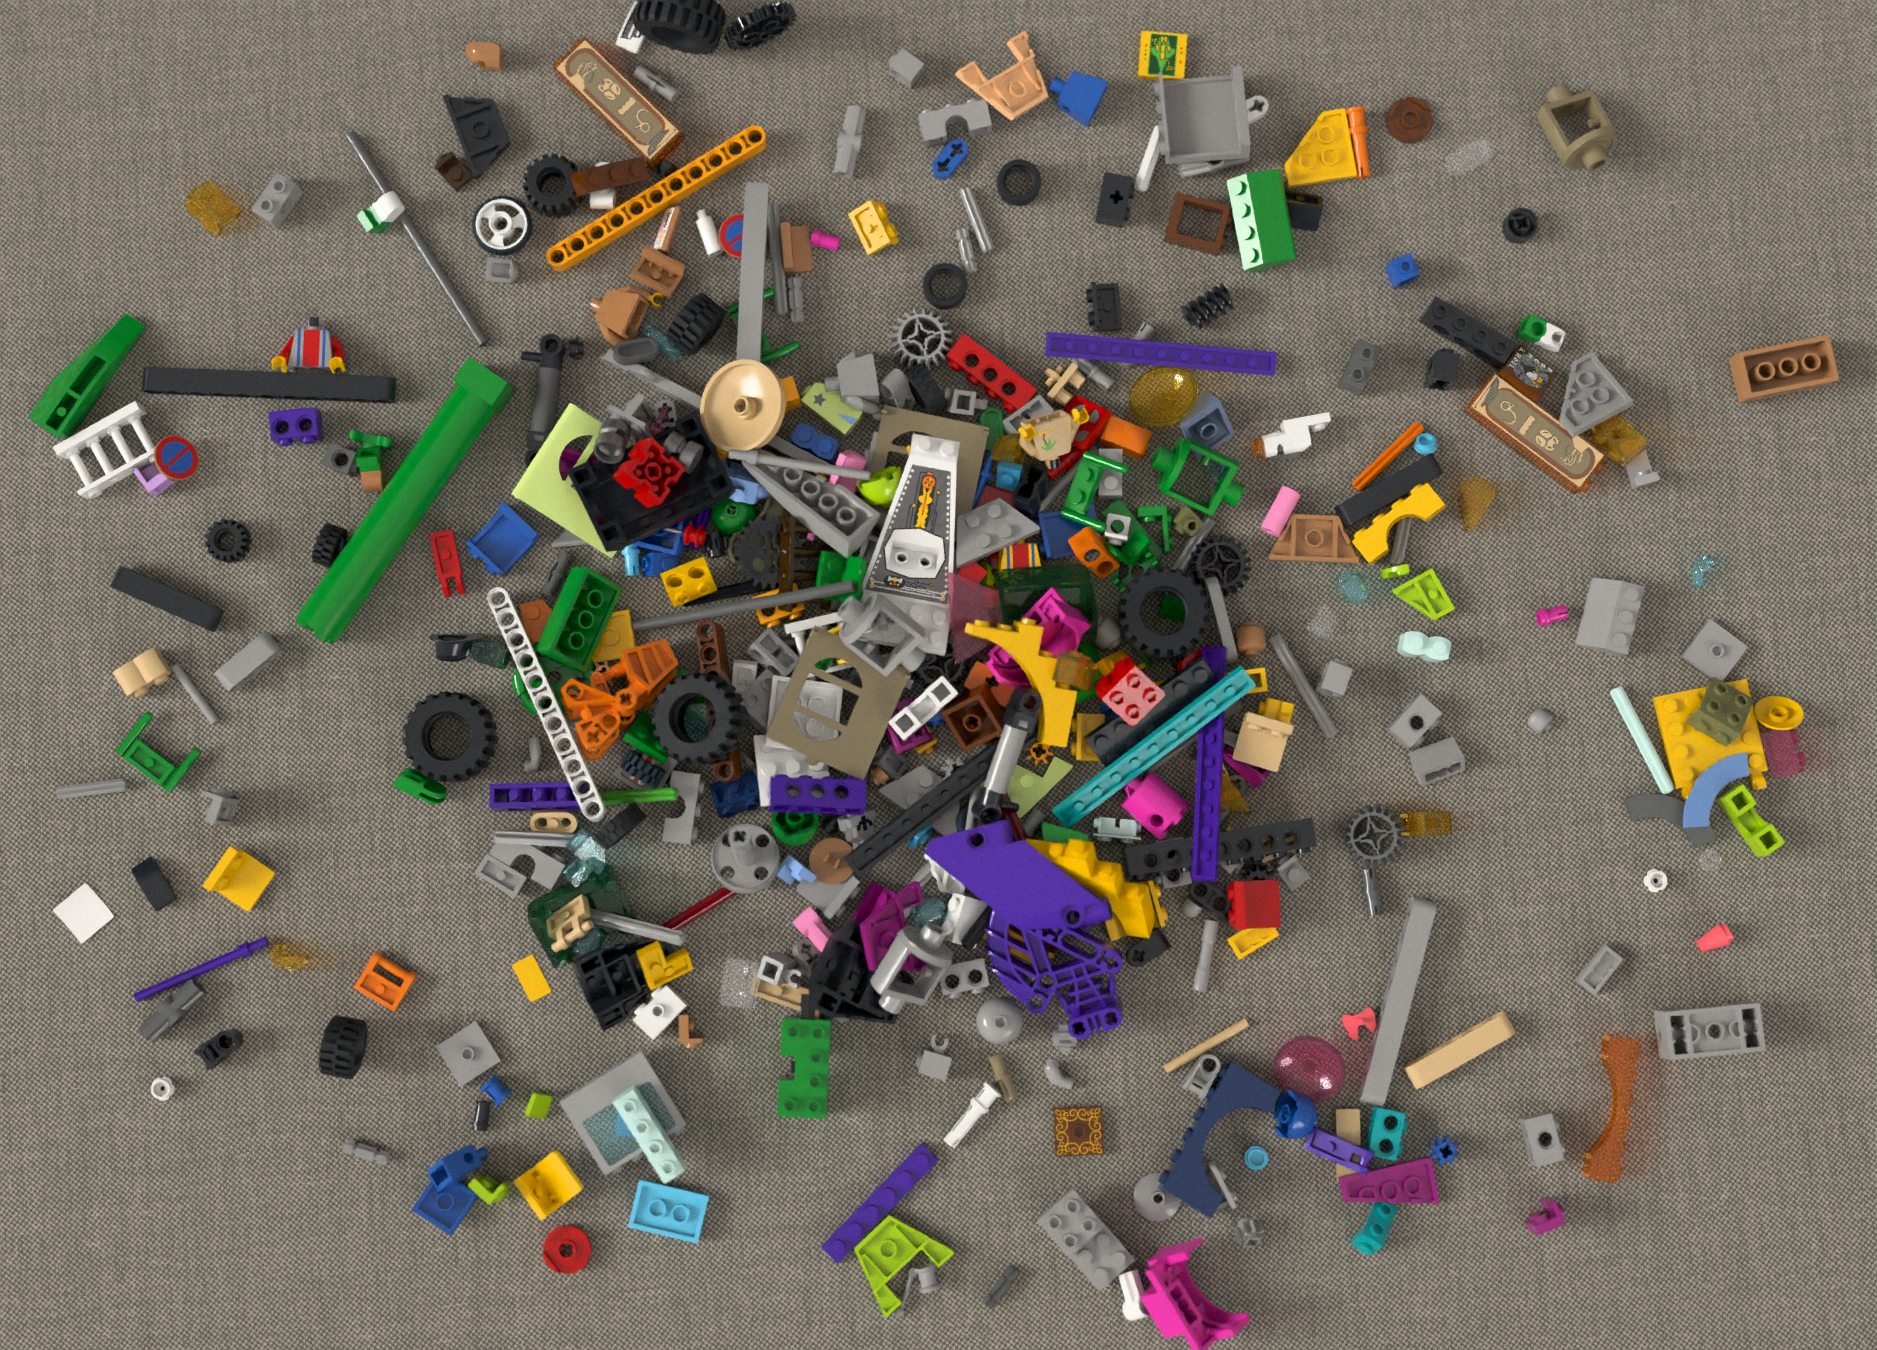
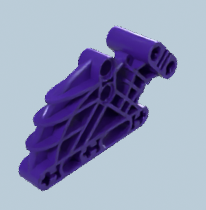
M994 909L992 910L989 926L984 928L988 933V946L984 950L990 954L993 964L990 965L989 969L999 976L1005 987L1017 999L1026 1004L1027 1009L1031 1013L1039 1014L1043 1012L1055 993L1058 997L1057 1000L1064 1007L1065 1014L1069 1016L1068 1031L1074 1038L1082 1039L1092 1036L1093 1029L1098 1034L1102 1026L1105 1032L1115 1029L1121 1024L1123 1004L1121 999L1117 997L1116 980H1114V973L1118 972L1123 964V955L1120 949L1081 929L1070 927L1060 928L1058 937H1055L1058 928H1049L1048 931L1043 929L1021 930L1025 940L1024 943L1009 935V924L1012 923ZM1065 934H1072L1094 945L1097 951L1087 953L1067 943L1062 937ZM1045 941L1078 957V959L1053 966ZM1010 946L1030 955L1033 967L1014 958ZM1101 950H1104V955H1101V959H1099ZM1112 956L1116 957V961L1108 963V959H1111ZM1108 972V988L1101 989L1100 987L1103 986L1102 978L1094 979L1093 976ZM1025 974L1035 978L1032 982ZM1049 975L1054 981L1051 984H1045L1041 978ZM1074 982L1075 986L1069 988L1068 995H1075V998L1070 999L1069 1002L1057 987ZM1033 996H1039L1043 999V1002L1037 1005L1032 1003L1030 999Z

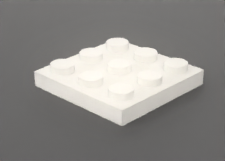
M772 676L766 732L790 677ZM806 680L798 697L797 704L839 723L843 688L832 683ZM793 712L797 727L808 738L816 741H829L838 737V730L799 712ZM765 737L764 746L793 750Z
M765 735L753 736L761 807L768 806L770 777L785 774L791 778L809 775L813 778L822 779L825 776H829L828 765L822 762L814 766L809 765L806 762V755L796 750L764 746ZM790 789L787 791L791 796L799 795L797 790ZM818 790L811 792L815 797L823 796L822 792Z

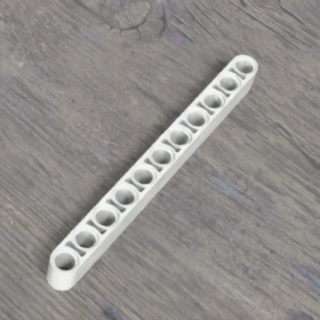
M500 587L493 588L487 596L489 606L582 813L588 820L600 822L606 816V806L537 653L534 651L535 649L514 602L506 590ZM505 596V601L502 604L495 605L497 597ZM507 617H514V622L511 625H504ZM517 637L524 638L520 646L513 645ZM526 658H533L531 666L523 667V661ZM541 678L543 680L539 688H532V683L535 679ZM546 699H551L552 705L548 709H542V702ZM561 720V727L558 730H551L552 722ZM565 741H570V749L565 752L561 751V744ZM579 762L581 764L579 771L571 773V764ZM585 783L590 784L589 792L580 794V786ZM592 805L600 806L598 814L594 816L589 815V809Z

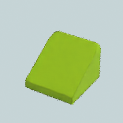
M538 1090L533 1092L524 1113L525 1116L545 1118L553 1097Z

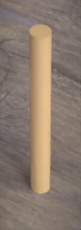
M1244 1018L1163 1065L1165 1071L1169 1074L1249 1027L1248 1022Z

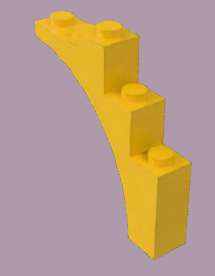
M1022 618V622L1013 621V627L999 623L997 627H991L989 622L975 620L974 624L966 623V633L988 639L1008 652L1024 670L1033 691L1041 696L1042 705L1038 711L1037 741L1047 745L1066 747L1077 691L1071 689L1070 684L1056 682L1060 659L1053 657V652L1039 650L1043 627L1036 625V620Z
M1026 839L1027 843L1077 883L1092 891L1099 898H1107L1111 909L1121 921L1126 935L1150 938L1156 919L1148 885L1125 882L1121 864L1097 860L1093 842L1070 839L1068 844Z

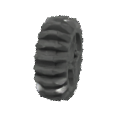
M1368 804L1365 805L1366 813L1362 808H1358L1357 813L1359 817L1354 814L1350 815L1354 823L1346 822L1345 824L1346 827L1351 828V831L1343 833L1344 836H1350V840L1345 841L1344 844H1352L1353 847L1348 850V853L1357 852L1354 857L1355 861H1359L1364 857L1362 865L1367 866L1371 860L1372 868H1376L1379 860L1381 867H1386V859L1391 864L1395 862L1393 854L1396 857L1402 856L1401 852L1397 850L1398 848L1406 849L1407 846L1401 843V840H1408V836L1402 835L1401 831H1406L1408 828L1407 826H1399L1404 821L1402 817L1394 819L1398 813L1396 810L1388 814L1389 806H1384L1381 811L1380 804H1375L1374 810ZM1375 816L1384 818L1392 828L1382 829L1378 821L1375 820ZM1368 819L1366 833L1358 836L1361 824ZM1373 830L1380 833L1386 832V834L1380 835L1381 837L1378 838V842L1376 839H1366V837L1374 833ZM1394 835L1390 849L1384 853L1385 839ZM1360 843H1370L1373 850H1376L1377 855L1366 852Z

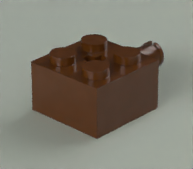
M987 683L954 698L941 711L942 717L964 752L983 743L987 747L998 739L997 736L1002 734L1005 723L1002 721L1005 712Z

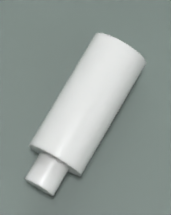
M700 210L696 212L698 217L696 225L709 257L720 255L724 250L719 243V236L712 217L707 216L705 210Z

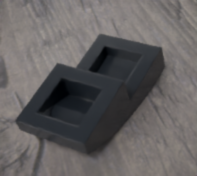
M150 856L131 869L140 888L155 911H160L178 899L169 880L164 878L156 859Z

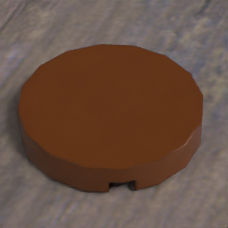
M1415 97L1397 100L1389 109L1386 117V125L1390 135L1397 141L1405 144L1423 140L1430 132L1433 124L1430 107L1423 100Z

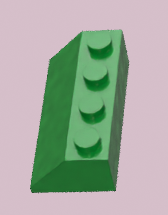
M1273 169L1246 173L1227 180L1243 270L1258 273L1297 260L1281 170Z
M572 567L534 651L553 662L586 672L622 592V588L588 567Z

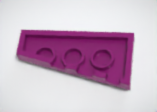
M1429 1156L1369 1169L1367 1175L1356 1172L1338 1177L1342 1199L1345 1202L1440 1204L1432 1159Z

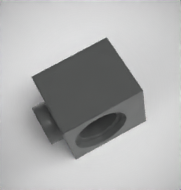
M330 442L322 460V465L351 478L360 470L355 460L356 452ZM348 456V463L345 466H340V458Z

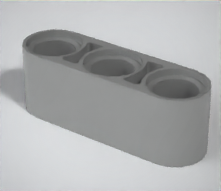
M265 632L222 665L214 675L226 690L232 693L275 660L283 650L268 632Z

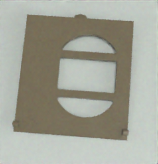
M884 405L870 468V477L873 472L885 468L889 452L909 456L906 447L892 444L896 438L905 433L921 432L934 438L960 442L956 473L954 542H957V517L972 510L990 427ZM863 499L866 504L880 513V517L875 525L884 526L890 507L875 506Z
M815 625L765 737L806 755V762L809 765L814 766L822 762L848 775L864 780L906 682L911 678V672L905 667L898 665L885 677L845 646L839 636ZM826 658L845 660L858 672L862 687L859 688L816 668L814 664ZM810 673L858 695V700L846 725L797 704L798 697ZM793 712H799L841 732V735L829 741L810 739L797 727Z

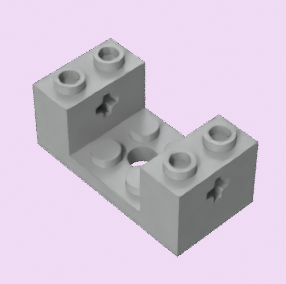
M1739 1001L1724 1003L1723 1006L1653 1010L1659 1058L1679 1060L1766 1051L1759 1002ZM1713 1024L1719 1027V1035L1715 1038H1711L1708 1033L1709 1027Z

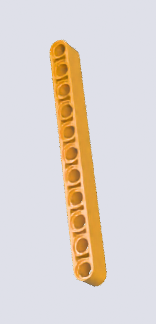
M755 125L748 127L552 246L547 252L549 264L558 272L571 268L763 151L767 145L764 130ZM759 135L762 138L759 142L753 143L750 141L752 136ZM735 147L742 149L741 153L733 155L730 152ZM713 160H722V164L720 166H711V162ZM695 171H701L703 173L702 176L698 179H694L691 177L692 173ZM675 183L683 184V187L678 191L671 189ZM655 195L663 196L662 201L658 203L652 202V198ZM635 207L643 208V212L641 214H632V211ZM616 219L624 220L621 226H613V222ZM596 231L604 232L601 238H593V234ZM576 243H584V247L580 251L573 250ZM556 255H564L562 262H553Z

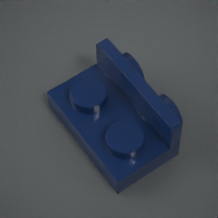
M753 771L742 774L740 779L735 782L719 781L709 785L716 811L721 819L734 817L736 814L747 810H756L761 806L758 781Z

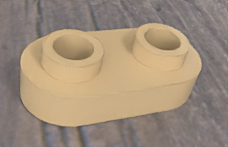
M539 810L533 814L530 820L532 831L573 833L578 826V817L571 810ZM563 818L570 819L571 823L565 824ZM539 819H546L547 824H541Z

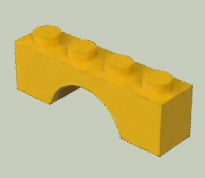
M1421 483L1415 486L1410 491L1411 495L1407 499H1399L1391 506L1392 510L1386 515L1381 513L1372 521L1374 524L1367 530L1364 527L1354 534L1355 539L1352 543L1370 566L1389 552L1387 538L1390 529L1396 522L1408 517H1415L1428 522L1446 508L1443 501L1428 483L1423 486Z

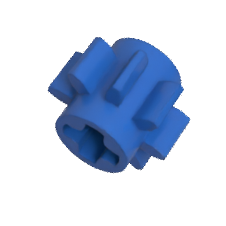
M1448 1135L1444 1137V1140L1435 1136L1436 1142L1434 1145H1428L1433 1149L1430 1157L1432 1159L1439 1157L1438 1164L1443 1165L1444 1160L1453 1164L1452 1158L1460 1155L1455 1151L1458 1143H1449L1450 1136ZM1440 1148H1448V1153H1441Z

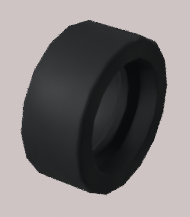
M1022 159L1011 160L1004 164L999 171L997 178L998 193L1002 200L1009 205L1025 206L1034 201L1039 194L1041 186L1040 173L1031 162ZM1014 170L1025 171L1032 178V188L1025 195H1013L1006 188V177Z
M940 263L927 271L923 281V292L930 305L937 309L948 310L959 305L966 295V278L957 266L949 263ZM947 273L956 278L959 286L955 296L944 300L939 299L933 294L931 283L938 274Z

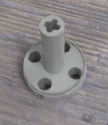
M740 824L728 828L717 838L711 852V865L714 875L721 886L736 893L750 894L766 889L772 884L780 866V853L776 841L766 830L752 824ZM729 839L731 847L723 845L725 840ZM761 839L769 841L766 847L761 848L757 846L758 841ZM725 871L734 872V876L731 879L722 878V874ZM764 871L768 873V876L764 880H758L755 878L756 874Z

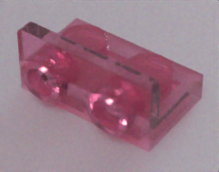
M1775 729L1760 734L1774 779L1805 770L1804 766L1807 765L1804 752H1799L1797 743L1800 742L1796 729Z

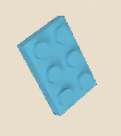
M639 1179L628 1227L698 1244L710 1195Z

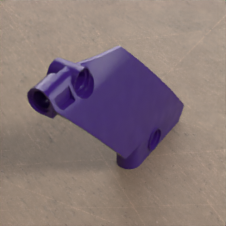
M1003 820L931 839L925 851L928 857L1020 930L1067 927L1080 929L1084 926L1113 919L1111 905L1107 898L1098 899L1025 840L1015 842L1010 820ZM982 834L984 842L981 846L977 847L975 837ZM1074 911L1080 914V920L1076 924L1070 921V915Z

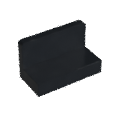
M1284 190L1291 228L1317 231L1323 209V196Z

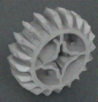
M914 308L913 316H910L908 312H904L906 320L898 317L897 322L900 326H892V330L896 333L890 334V339L895 341L891 343V348L897 349L894 352L895 357L903 355L900 359L901 364H904L907 360L909 361V369L913 367L914 363L925 364L926 370H930L931 362L935 367L939 366L937 358L942 361L946 360V356L942 352L948 353L951 350L946 345L953 343L951 338H947L952 335V330H945L949 326L947 321L940 323L943 319L941 314L934 318V310H931L929 315H927L926 308H922V314H917V309ZM922 323L932 325L938 332L925 330ZM914 324L915 332L907 336V339L902 340L906 329ZM919 330L921 335H924L925 338L924 349L922 347V343H919V341H917L919 336ZM941 339L938 348L933 353L928 354V346L934 343L935 340ZM905 347L917 348L922 356L911 354Z

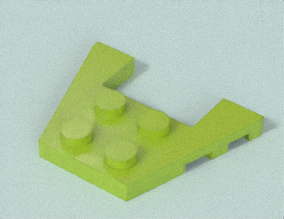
M890 1214L854 1247L885 1318L902 1303L886 1285V1282L920 1250H923L938 1268L955 1253L951 1248Z

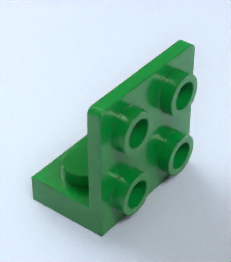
M821 551L815 587L854 580L856 591L820 599L844 602L847 598L853 596L860 602L863 597V579L867 573L866 558L852 555L846 558L840 553Z

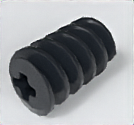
M1220 283V288L1214 286L1212 293L1206 291L1204 297L1198 296L1196 302L1190 301L1188 307L1183 305L1181 310L1188 324L1191 327L1197 326L1201 330L1203 328L1201 321L1209 325V316L1217 320V311L1225 315V306L1230 310H1233L1234 307L1228 290Z

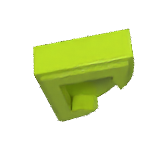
M981 561L980 566L988 572L979 585L993 587L995 577L992 575L993 567Z
M1409 564L1381 570L1382 579L1402 577L1410 572Z

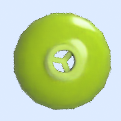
M896 466L887 467L873 472L869 481L859 479L856 484L866 502L875 506L882 505L883 508H889L893 502L903 472L900 466L897 469Z

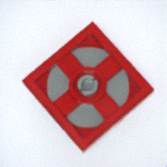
M1074 394L1064 412L1072 416L1073 409H1077L1078 412H1081L1083 408L1086 409L1089 420L1080 424L1073 443H1071L1072 446L1085 452L1090 449L1112 416V413Z

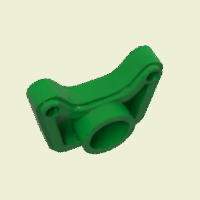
M354 430L349 431V439L363 443L362 448H392L393 439Z

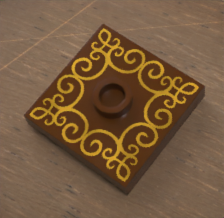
M1101 1106L1053 1108L1056 1157L1104 1155Z

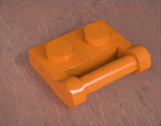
M377 950L353 988L395 1012L417 979L418 974L413 971H406L383 957L384 954ZM379 965L403 979L404 982L399 986L374 971V969Z

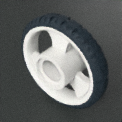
M496 196L491 199L489 198L475 211L472 222L473 235L477 243L491 254L505 256L516 253L528 243L533 229L531 215L528 209L513 197ZM509 205L517 209L519 213L511 218L506 212H496L495 206ZM482 218L489 219V227L494 233L493 238L488 242L484 239L481 232ZM500 222H508L505 229H497ZM516 228L524 229L521 237L515 243L504 246V240L512 238Z

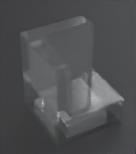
M1325 603L1321 605L1305 627L1322 641H1326L1331 636L1332 630L1340 621L1337 615L1327 609L1328 605Z

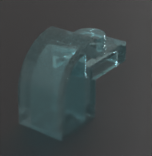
M581 828L566 844L577 858L562 873L575 887L584 882L592 870L599 875L606 861L602 846Z

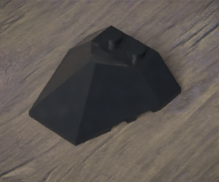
M851 919L829 937L808 980L809 1006L829 1017L895 1024L899 1014L890 1013L879 1004V999L882 995L874 989L870 982L876 971H871L868 968L860 923ZM906 970L898 971L893 979L910 985L914 983V980Z
M644 937L597 948L572 961L571 967L583 995L603 1032L624 1021L630 1016L628 1012L638 1003H644L647 1000L645 997L651 992L636 951L658 941L664 957H667L674 953L670 943Z

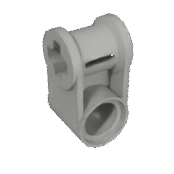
M895 368L878 383V389L884 404L912 410L915 399L909 387L908 379L902 371Z
M1210 1052L1201 1054L1192 1070L1189 1071L1184 1079L1181 1088L1192 1091L1199 1096L1200 1100H1203L1220 1070L1218 1058ZM1211 1058L1215 1061V1065L1211 1070L1203 1069L1202 1064L1205 1059Z

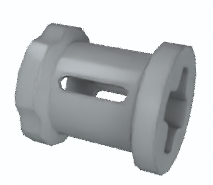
M935 1263L915 1268V1273H918L920 1279V1293H928L941 1288L940 1283H937L934 1271L936 1268Z

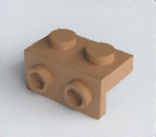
M646 245L643 248L642 257L630 273V278L671 299L684 280L686 266L680 261L662 254L659 250Z

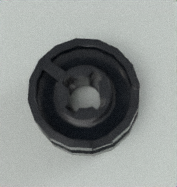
M1527 208L1513 210L1504 219L1502 224V232L1505 238L1515 244L1527 242L1536 233L1538 228L1536 214ZM1518 222L1522 223L1524 228L1518 229Z

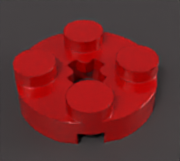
M573 1224L561 1225L552 1230L546 1237L543 1247V1258L548 1267L555 1272L573 1274L581 1270L589 1261L592 1253L589 1236L583 1229ZM562 1244H571L573 1246V1254H562Z

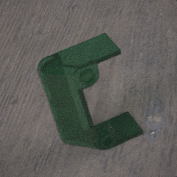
M1064 564L1000 570L996 574L997 619L999 624L1013 627V621H1019L1021 614H1026L1053 587L1058 590L1070 606L1081 611L1092 625L1089 628L1091 640L1095 641L1097 639L1099 613L1090 571L1085 565Z

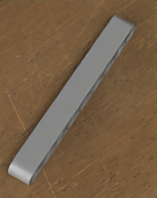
M1415 896L1410 900L1361 1081L1358 1101L1383 1107L1434 921L1437 909L1436 902Z

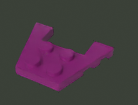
M911 882L859 924L869 970L876 971L896 939L898 931L906 926L903 910L924 903L920 882ZM910 952L900 970L920 971L928 962Z

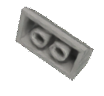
M1591 578L1574 645L1617 657L1628 655L1645 587L1620 580Z

